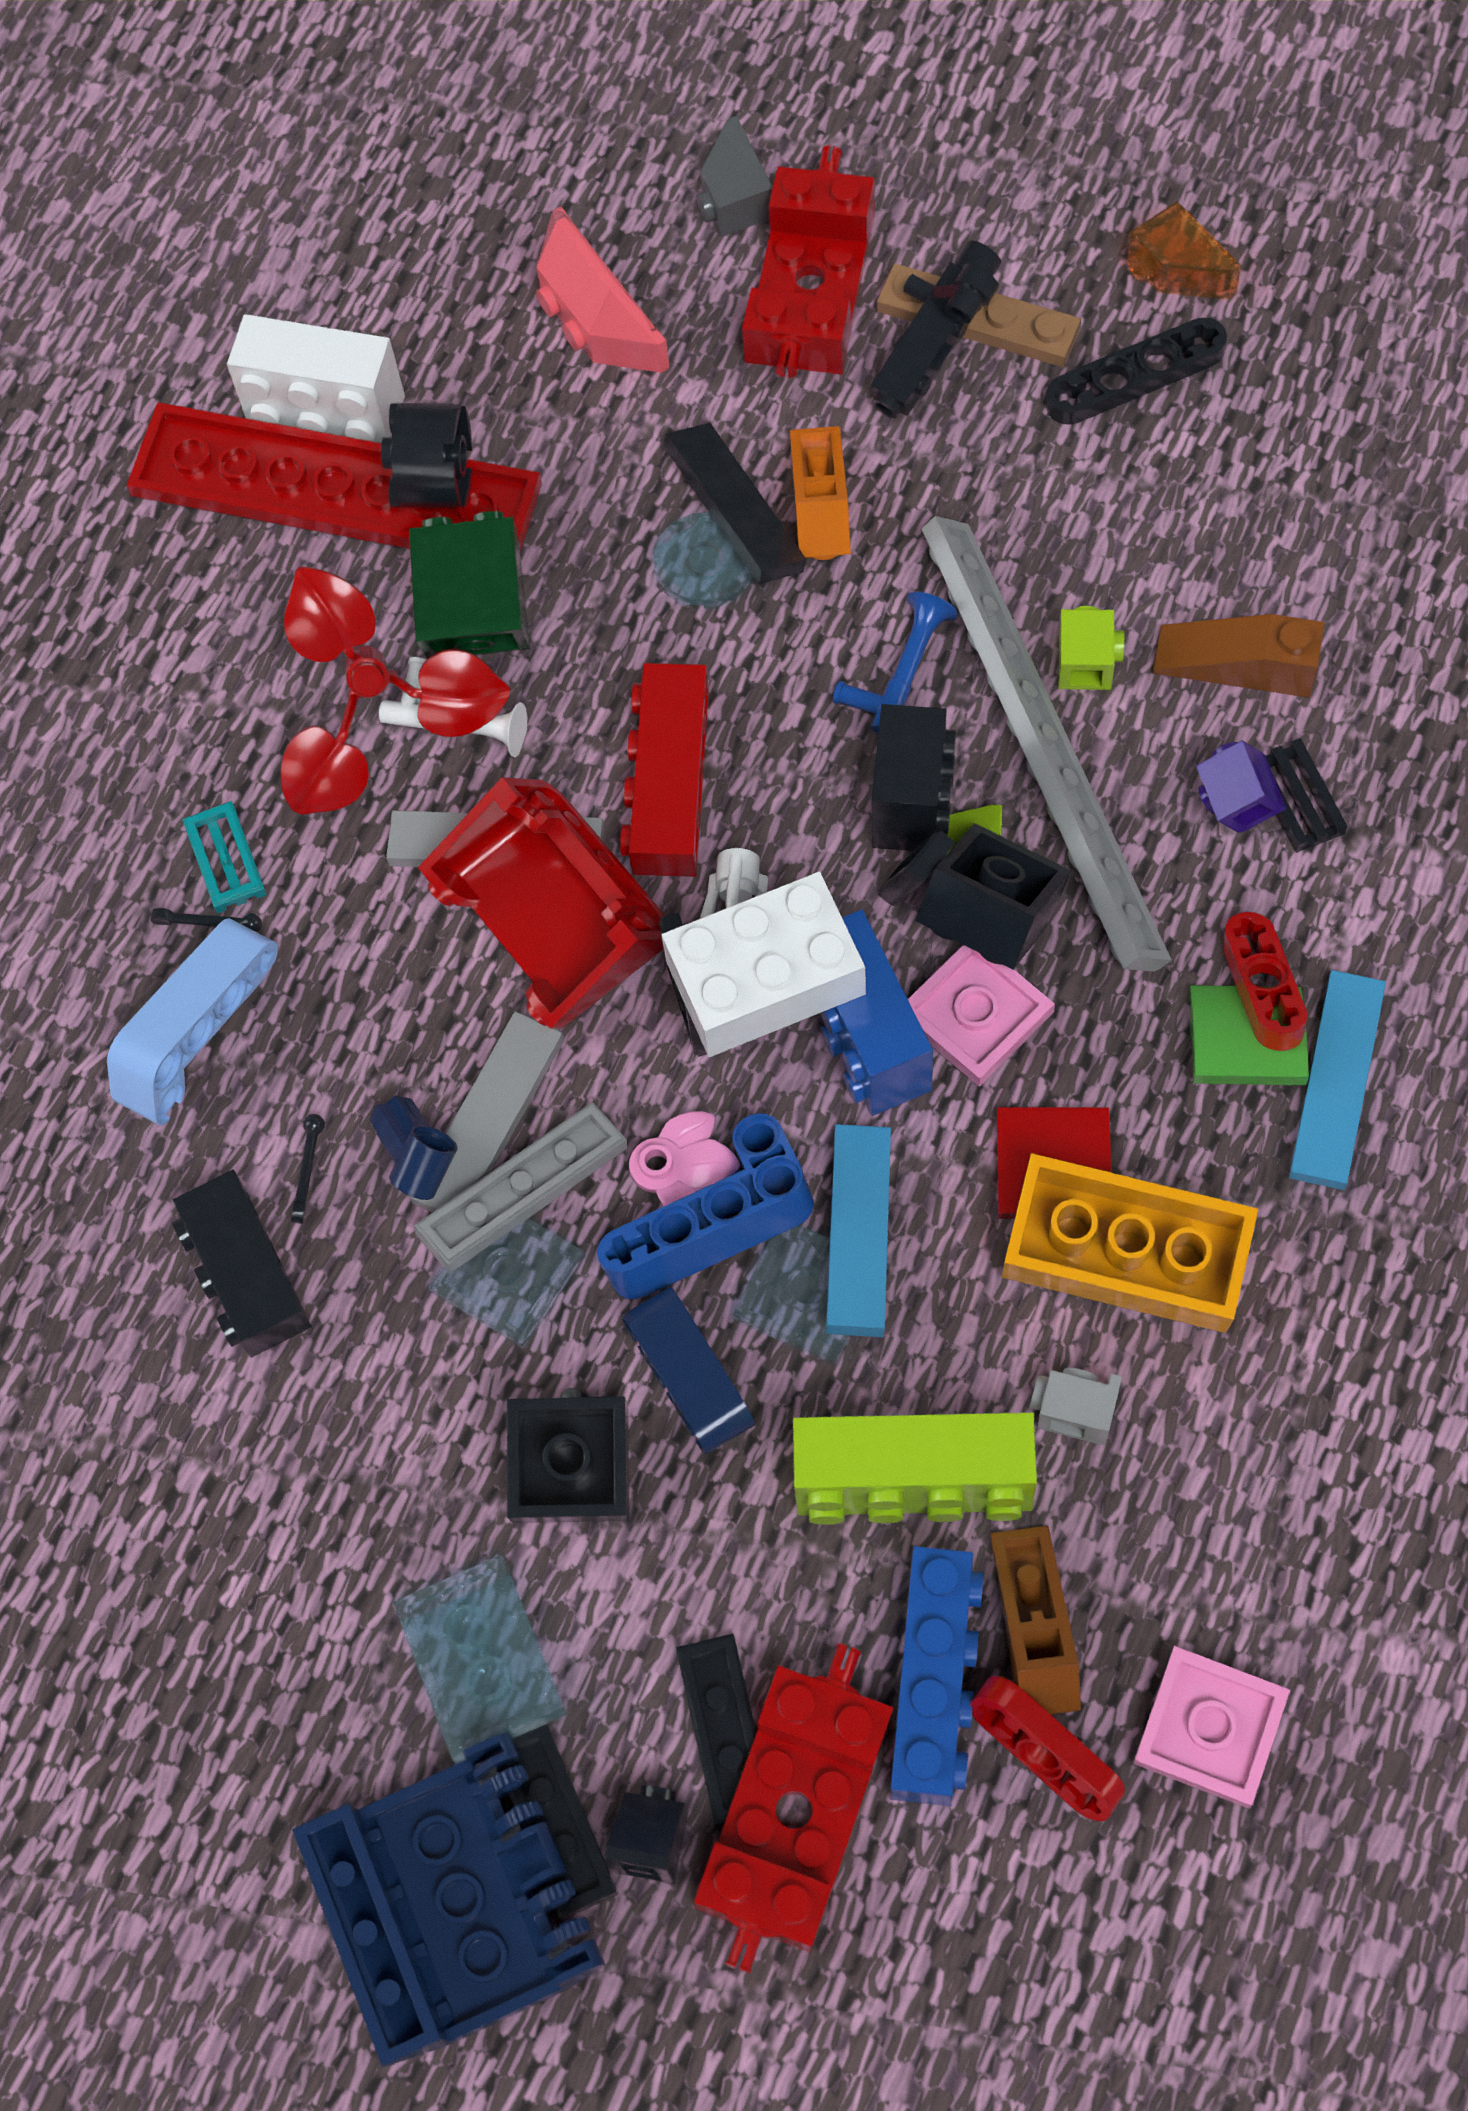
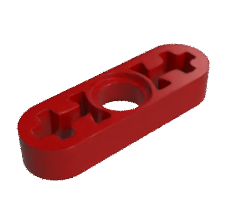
M1254 912L1238 913L1232 916L1226 923L1223 952L1257 1041L1266 1048L1276 1051L1293 1049L1304 1038L1307 1010L1272 922L1261 914ZM1243 936H1249L1251 942L1257 943L1256 954L1250 956V944L1248 939ZM1266 973L1274 976L1279 981V984L1271 988H1262L1253 984L1249 978L1255 974ZM1278 1006L1277 1013L1281 1022L1289 1026H1281L1277 1020H1271L1273 1007Z
M989 1677L970 1703L972 1716L977 1723L1076 1812L1094 1821L1109 1819L1125 1794V1786L1120 1777L1017 1684L1003 1677Z

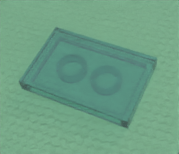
M502 1554L393 1602L449 1753L455 1764L466 1760L463 1750L493 1736L509 1732L513 1739L567 1715Z

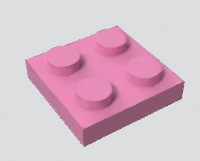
M964 945L908 999L930 1045L979 1087L1054 1013L1055 1003L1017 971L1004 965L991 963L984 959L980 953Z
M1174 1646L1133 1764L1250 1809L1253 1805L1290 1690Z

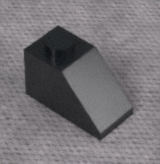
M642 1785L640 1794L624 1792L604 1858L616 1874L675 1884L689 1812L684 1802L676 1801V1791L657 1786Z

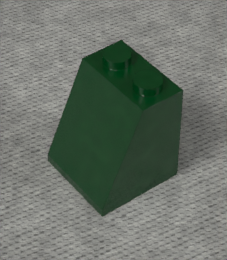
M488 511L473 515V521L453 523L451 518L436 517L423 520L421 522L422 527L409 528L415 637L425 657L428 659L435 653L446 649L464 650L474 655L530 649L518 529L513 516L504 517L502 512Z

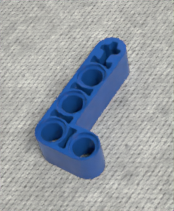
M753 1114L741 1120L735 1127L732 1136L733 1144L744 1170L618 1227L603 1237L597 1249L598 1261L618 1295L625 1299L645 1297L799 1226L809 1218L814 1207L812 1193L797 1157L780 1123L774 1117L768 1114ZM769 1147L764 1151L757 1152L761 1148ZM791 1189L785 1194L776 1195L782 1190ZM740 1212L733 1218L725 1219L730 1214ZM688 1236L683 1241L674 1243L680 1237Z

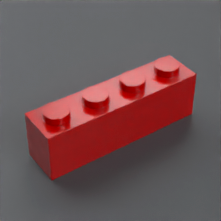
M643 663L642 683H633L632 714L639 715L638 730H629L628 760L636 762L635 777H626L624 786L625 809H632L631 824H622L620 838L621 856L630 857L633 875L697 877L709 702V682L706 665Z

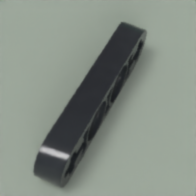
M1202 317L1193 319L1053 379L1047 388V413L1054 421L1060 424L1072 425L1080 423L1208 369L1219 363L1224 356L1227 342L1225 327L1212 318ZM1201 337L1204 342L1213 340L1212 347L1206 348L1202 343L1194 345L1195 338ZM1187 351L1186 359H1183L1182 353ZM1152 355H1164L1172 361V365L1165 370H1154L1149 368L1145 360ZM1115 373L1122 375L1128 383L1124 387L1115 390L1104 387L1100 379L1106 374ZM1086 383H1090L1091 389L1086 391ZM1067 394L1071 399L1078 397L1077 404L1071 405L1067 400L1060 401V395Z

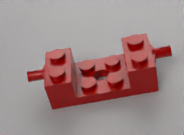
M830 145L822 148L818 170L777 166L769 202L770 235L758 288L751 287L742 326L745 363L775 366V372L784 378L786 368L788 370V378L795 377L797 369L843 375L875 216V177L839 173L838 169L842 150L837 146H833L831 156ZM807 275L818 276L824 281L815 289H805L797 284L802 277Z
M839 1643L836 1645V1651L827 1677H809L778 1665L757 1723V1734L718 1843L715 1842L694 1900L695 1910L730 1922L738 1928L725 1965L736 1969L743 1947L746 1945L747 1949L739 1970L748 1974L751 1973V1967L762 1938H772L811 1953L891 1719L893 1707L864 1697L853 1687L849 1686L862 1652L851 1647L845 1667L841 1669L848 1645ZM792 1794L804 1797L812 1808V1816L809 1822L797 1829L784 1826L776 1815V1808L780 1800Z

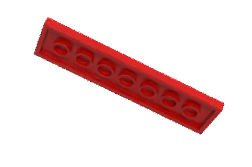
M157 402L126 486L132 497L410 549L409 528L422 527L421 522L423 520L447 517L451 518L453 523L473 521V515L499 511L504 513V517L513 516L518 529L521 553L542 486L540 472L467 459L466 468H472V481L469 500L465 507L392 508L389 502V481L392 477V469H384L382 466V443Z

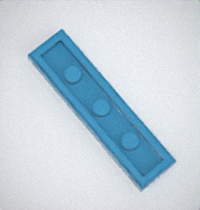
M1335 970L1330 972L1289 1173L1290 1179L1345 1190L1347 1186L1386 981Z
M835 1124L826 1334L884 1337L890 1127Z

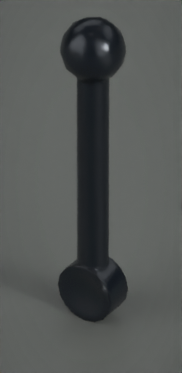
M154 908L151 916V922L155 925L171 926L172 923L217 927L224 919L230 918L255 932H259L262 927L261 918L253 913L247 914L243 918L173 913L165 908Z
M310 1114L303 1122L307 1136L291 1223L303 1224L317 1137L325 1128V1121L318 1114Z

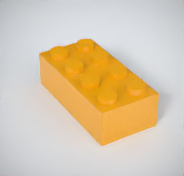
M1031 1153L1004 1262L1002 1278L1226 1333L1235 1317L1258 1208Z

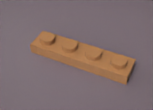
M894 263L877 300V312L912 322L924 303L903 292L908 277L914 274L933 285H936L941 277ZM995 293L987 306H982L980 311L976 313L963 338L1064 368L1081 329V318Z

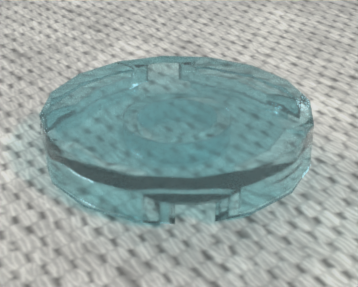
M709 512L693 513L674 521L660 534L654 549V569L657 581L666 595L684 606L691 607V604L704 605V609L721 607L736 600L750 586L753 578Z

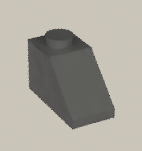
M734 116L727 119L700 171L702 192L696 195L703 220L706 223L713 221L721 237L770 220L769 202L773 187L738 117Z

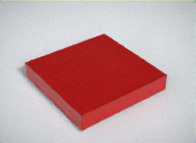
M997 1107L998 1219H1015L1031 1153L1111 1173L1109 1107Z

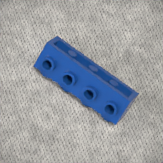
M913 1546L891 1781V1800L952 1806L953 1789L965 1790L969 1752L956 1751L958 1727L971 1728L972 1707L970 1703L973 1700L974 1691L962 1690L964 1666L976 1668L979 1631L967 1630L969 1607L981 1608L984 1571L972 1570L973 1552Z

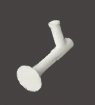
M410 657L408 661L409 668L406 682L415 688H420L418 674L422 664L426 661V659L420 657ZM403 692L400 702L383 700L379 708V720L381 723L425 729L419 723L417 716L420 699L412 698ZM519 702L515 705L513 711L496 716L488 724L471 734L496 738L505 743L512 757L518 756L527 731V711L525 705Z

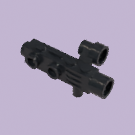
M974 240L968 241L955 263L950 262L936 285L914 274L908 277L903 292L924 304L871 384L874 396L871 403L882 414L890 418H897L900 412L906 416L910 414L919 398L925 396L928 392L932 378L948 357L957 339H961L964 336L976 313L980 311L982 306H987L999 289V283L993 276L1001 266L1002 261L997 253L985 244Z

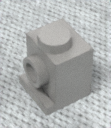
M1065 1368L1063 1373L1051 1370L1049 1377L1038 1374L1030 1404V1409L1040 1411L1037 1428L1106 1446L1122 1376L1111 1374L1109 1383L1104 1384L1097 1382L1098 1378L1094 1374L1077 1368Z

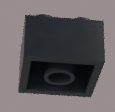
M881 704L871 799L872 848L913 851L936 831H942L946 835L949 834L950 797L955 770L956 730L946 729V708Z
M974 823L935 867L915 921L930 928L941 938L954 940L980 953L984 959L991 963L1004 965L1014 970L1051 922L1071 870Z
M625 1396L507 1399V1518L512 1523L630 1521L628 1403Z

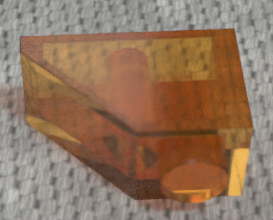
M1178 201L1130 232L1127 257L1128 266L1138 280H1147L1158 293L1227 300L1237 294L1241 265Z

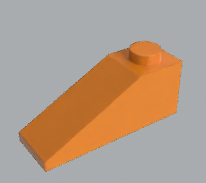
M840 426L790 430L798 548L805 558L812 557L817 560H829L838 555L851 554L848 496Z

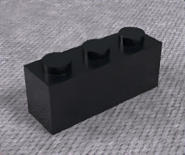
M234 1169L172 1199L181 1217L173 1221L172 1225L186 1252L195 1248L203 1265L194 1269L195 1274L208 1299L217 1295L220 1299L225 1313L217 1316V1320L231 1347L241 1343L252 1358L312 1327L253 1203Z

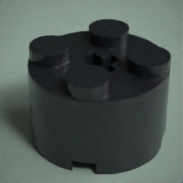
M391 403L389 408V427L392 437H383L381 444L382 466L384 469H392V477L389 481L390 506L392 508L465 507L469 500L472 481V468H466L467 451H472L471 426L467 408L453 403Z

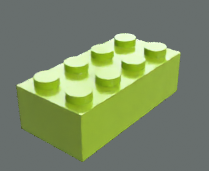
M1034 1413L793 1418L794 1490L798 1516L809 1515V1522L821 1525L838 1524L844 1522V1515L868 1514V1521L873 1523H896L904 1519V1513H927L929 1521L954 1522L963 1518L962 1512H986V1518L989 1520L1012 1521L1020 1519L1022 1511H1032L1037 1486Z

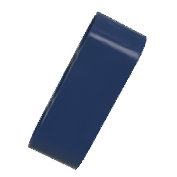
M671 1287L621 1315L626 1329L633 1341L639 1342L640 1345L637 1347L662 1388H667L669 1391L666 1394L692 1436L696 1435L698 1438L696 1443L704 1455L755 1426L753 1417L682 1301Z

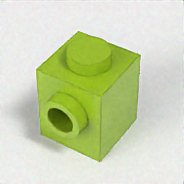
M1093 606L1061 609L1059 627V689L1111 690L1115 662H1123L1124 630H1114V610H1100Z

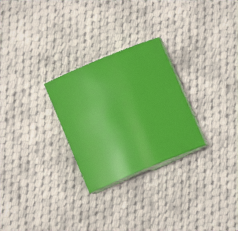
M1190 985V1039H1192L1193 1084H1307L1309 1070L1306 1028L1304 1038L1297 1047L1286 1051L1271 1050L1257 1041L1236 986ZM1259 986L1262 988H1271L1270 986ZM1298 987L1300 995L1303 1000L1301 987ZM1278 1006L1273 1007L1271 1020H1277L1281 1026H1289L1281 1022L1277 1013Z

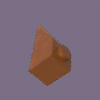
M1265 614L1161 625L1153 674L1310 698L1318 669L1325 622Z
M1049 1526L990 1533L1014 1683L1022 1688L1049 1714L1080 1711L1079 1662Z

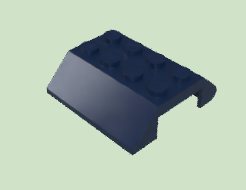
M509 1732L498 1734L463 1750L467 1760L365 1807L356 1809L348 1803L292 1829L382 2067H387L458 2042L566 1991L605 1966L595 1939L570 1947L571 1944L591 1932L586 1917L572 1918L560 1924L557 1929H553L548 1913L568 1902L570 1898L576 1895L571 1880L546 1888L565 1875L567 1870L547 1822L538 1823L526 1828L543 1815L539 1802L535 1800L533 1802L521 1803L507 1813L502 1804V1798L528 1780V1775L523 1765L505 1770L520 1758Z

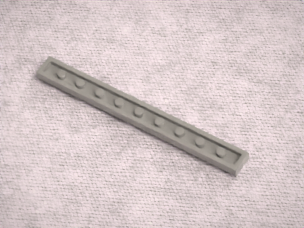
M934 516L921 528L930 546V557L941 570L949 588V598L959 610L968 629V640L979 653L988 673L987 681L992 690L998 695L1007 714V725L1010 731L1018 738L1028 760V771L1040 786L1048 804L1047 812L1051 820L1058 826L1068 847V858L1071 864L1079 871L1089 893V904L1095 914L1101 919L1110 939V950L1116 960L1121 963L1123 969L1153 972L1159 970L1172 961L972 530L969 524Z

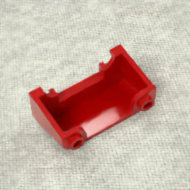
M501 777L418 866V869L429 881L428 889L431 894L446 906L455 904L461 907H472L532 980V983L525 991L528 1000L526 1004L527 1010L538 1023L543 1026L547 1025L550 1029L567 1026L663 950L658 922H661L660 918L665 916L664 913L569 800L546 781Z

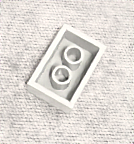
M244 314L227 362V367L247 419L382 443L383 437H392L389 427L390 404L403 403L405 397L390 338Z
M820 871L661 934L666 963L708 1057L866 995L865 966Z

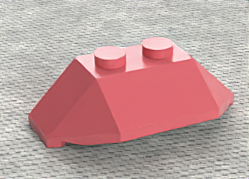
M561 206L554 209L537 264L540 289L536 290V295L544 312L549 317L554 315L559 317L563 323V333L571 347L575 351L582 348L593 363L660 373L669 369L666 339L655 328L571 221L565 210Z

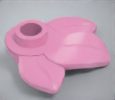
M696 1111L680 1114L670 1119L663 1127L658 1138H650L638 1144L631 1153L629 1171L635 1184L645 1191L656 1193L664 1207L739 1172L741 1164L728 1147L710 1139L714 1131L715 1116L707 1112ZM660 1156L666 1159L667 1163L660 1170H651L646 1166L648 1160L652 1157Z

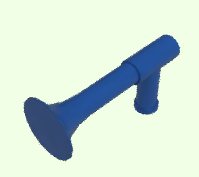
M911 592L907 595L906 600L914 610V623L893 678L889 680L884 695L847 685L844 681H839L833 695L834 704L839 705L841 703L876 714L871 725V730L875 733L879 732L881 704L905 705L911 691V683L934 630L941 622L952 621L957 618L958 613L956 609L940 597L924 592Z

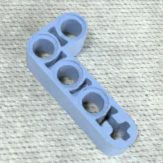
M230 918L224 919L115 1037L107 1057L112 1100L157 1125L162 1126L166 1124L170 1119L167 1113L175 1102L181 1103L185 1094L184 1068L262 982L276 960L278 953L277 943Z

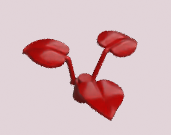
M298 567L295 571L292 589L284 613L285 634L292 648L298 654L311 661L329 662L337 658L343 651L347 657L345 661L346 680L351 690L348 693L346 709L336 738L323 727L309 726L299 731L286 746L281 762L282 792L291 810L300 815L341 809L353 803L363 793L369 778L366 757L356 746L345 744L360 697L370 698L377 696L386 688L387 683H392L410 697L420 699L417 716L422 727L440 736L458 737L470 734L488 724L501 711L510 696V686L497 676L482 659L472 653L458 649L442 650L429 657L419 670L418 680L420 688L413 687L399 677L397 671L387 670L386 659L377 648L359 646L368 642L375 633L376 619L374 611L365 595L339 576L311 567Z

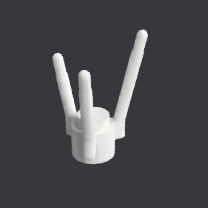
M730 848L718 854L716 873L709 875L708 893L700 919L714 914L719 895L726 902V908L751 899L752 895L759 896L767 893L768 877L759 874L760 859L755 852L742 848Z

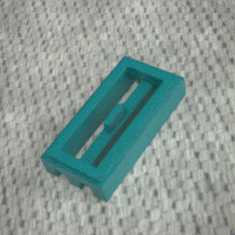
M232 801L182 819L217 914L226 911V907L236 903L239 906L247 903L246 899L256 896L258 899L267 895ZM224 817H227L250 880L249 883L244 885L240 884L217 821ZM206 824L231 889L223 893L220 892L198 831V827Z

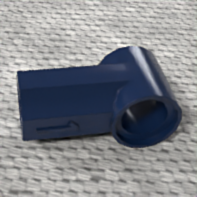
M395 1095L390 1101L378 1104L370 1119L377 1131V1136L395 1163L389 1179L404 1194L421 1200H430L434 1198L458 1147L450 1136L428 1125L411 1098Z

